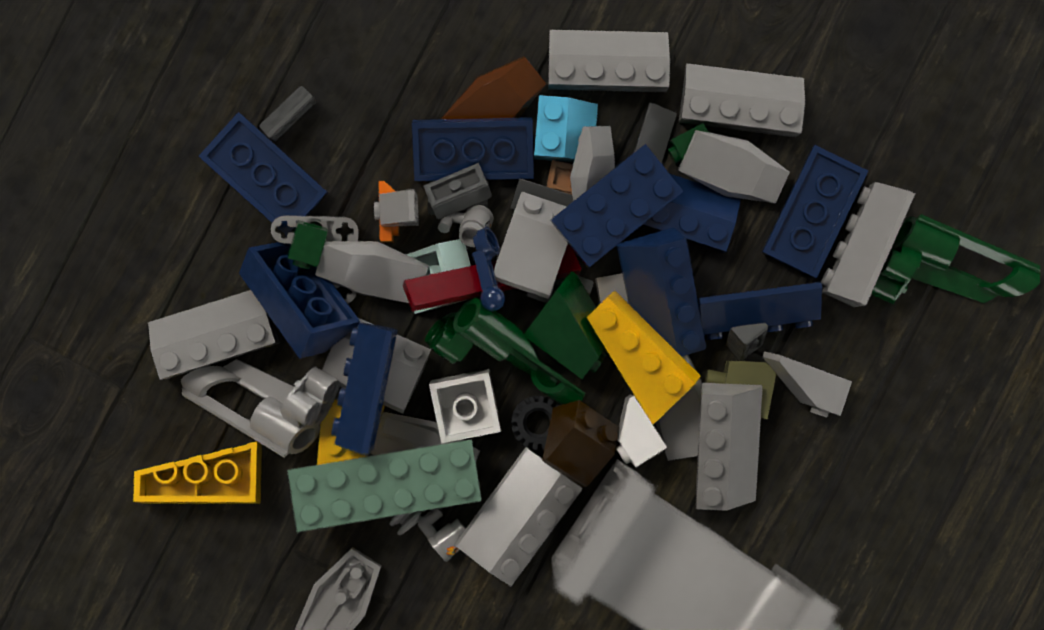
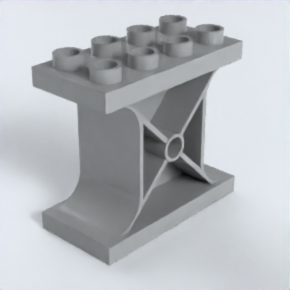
M619 459L615 460L551 557L555 585L558 590L578 603L585 593L589 594L645 630H841V627L831 621L838 610L802 581L777 564L774 565L772 570H769L704 525L693 520L654 494L653 490L655 488L637 471Z

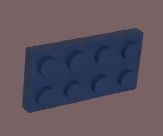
M239 112L199 155L206 164L271 222L283 215L308 216L328 194L324 188ZM281 221V226L277 227L286 236L288 232L295 230V227L288 226L287 221Z
M532 117L412 120L414 181H436L479 163L486 180L534 179Z
M645 144L550 221L587 268H589L684 191Z
M814 145L761 253L816 279L868 170Z

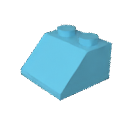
M539 95L534 159L574 162L579 144L578 139L583 126H596L598 104L569 97Z

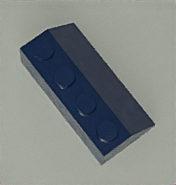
M670 174L684 192L640 227L654 232L675 228L686 238L688 243L722 254L727 252L736 224L741 198L723 196L703 184Z
M670 228L617 244L628 304L681 356L705 350L706 344L686 238L675 228Z
M276 242L250 247L239 274L300 359L325 353L348 335L353 328L358 327L361 321L332 282L315 275L317 266L311 265L310 269H305L292 264L293 260L288 258L291 243Z
M817 282L698 298L704 335L706 334V340L724 338V332L730 331L732 327L760 323L768 325L767 332L784 330L783 324L795 323V329L813 326V320L821 319L822 284Z
M363 322L359 323L358 328L352 329L349 345L354 346L352 358L346 359L343 376H348L346 389H340L337 406L342 407L340 419H334L331 436L336 437L335 445L364 455H368L374 449L398 329Z

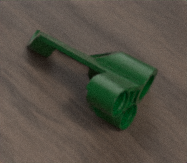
M920 214L918 217L911 216L902 223L871 295L895 304L901 293L905 294L908 290L910 280L915 279L986 303L998 295L1011 298L1023 295L1036 288L1040 284L1041 267L1029 260ZM959 245L1012 267L1013 270L1006 278L998 282L989 283L954 268L950 264L957 253Z
M477 298L466 301L459 308L458 312L449 313L439 319L430 328L425 337V342L430 345L429 348L451 364H454L456 361L461 362L473 344L497 361L505 359L530 375L533 384L541 392L561 405L577 400L582 401L586 396L585 392L539 361L530 342L512 322L496 311L486 310Z

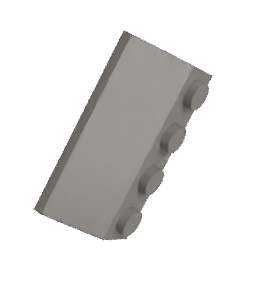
M549 30L548 90L667 92L670 75L668 32Z
M686 63L679 123L692 125L704 123L708 127L797 137L802 133L805 109L804 78Z
M878 182L870 184L869 187L864 186L857 200V203L861 204L856 215L852 214L845 227V230L849 231L844 242L840 241L834 251L833 257L837 260L833 269L828 268L821 281V284L825 286L822 291L823 294L853 307L865 306L915 193Z
M251 290L148 322L150 349L159 379H169L198 368L210 366L280 343L274 322Z
M701 383L696 509L727 511L756 501L762 385Z
M525 447L454 544L489 573L509 586L514 584L583 489L577 483L542 461L543 458Z

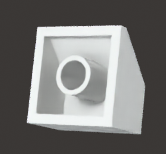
M490 369L430 381L429 387L441 444L501 432Z
M630 394L625 397L617 439L620 445L616 447V450L624 463L628 464L631 462L637 467L667 447L635 396Z

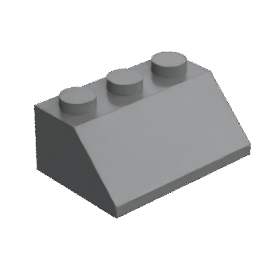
M358 318V319H359L361 322H363V323L372 324V323H369V322H367V321H365V320H362V319ZM352 331L332 346L322 371L338 379L340 386L345 389L348 376H343L346 359L352 358L354 346L349 345ZM397 335L383 402L384 406L400 413L404 412L424 371L431 349Z

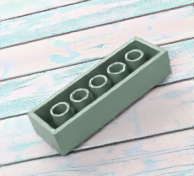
M472 440L288 470L297 532L482 501Z

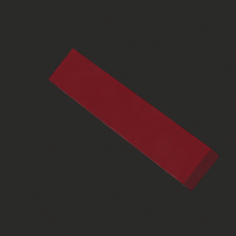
M570 245L566 246L555 280L566 278L571 271L577 275L580 274L581 266ZM496 260V261H491V262H492V266H493V270H494V268H495V265H496L497 260ZM476 265L404 280L402 285L412 311L480 297L483 292ZM497 282L498 288L502 291L516 289L515 287Z

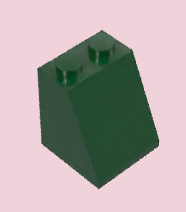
M571 271L524 335L581 379H583L588 371L594 374L608 354V351L587 319L596 309V306L577 274Z

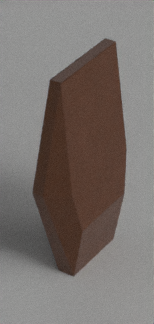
M523 56L478 76L441 119L520 118L545 87L546 82L526 57Z

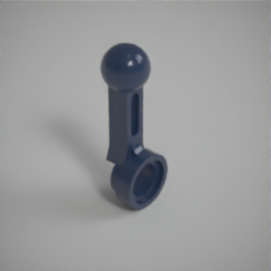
M484 227L473 236V242L477 251L472 253L483 291L480 297L481 304L486 310L497 311L504 305L505 295L497 286L491 259L500 254V247L493 231L489 227Z

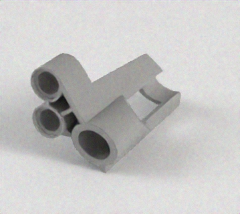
M237 359L224 367L206 366L189 372L181 379L182 396L284 458L289 453L297 454L304 451L315 441L320 432L319 424L327 416L340 387L338 379L315 366L307 372L301 381L297 380L294 386ZM233 381L264 400L259 403L253 412L251 420L207 396L208 389L222 382Z

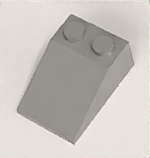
M521 192L494 268L497 282L549 299L568 244L550 220L566 208V206Z

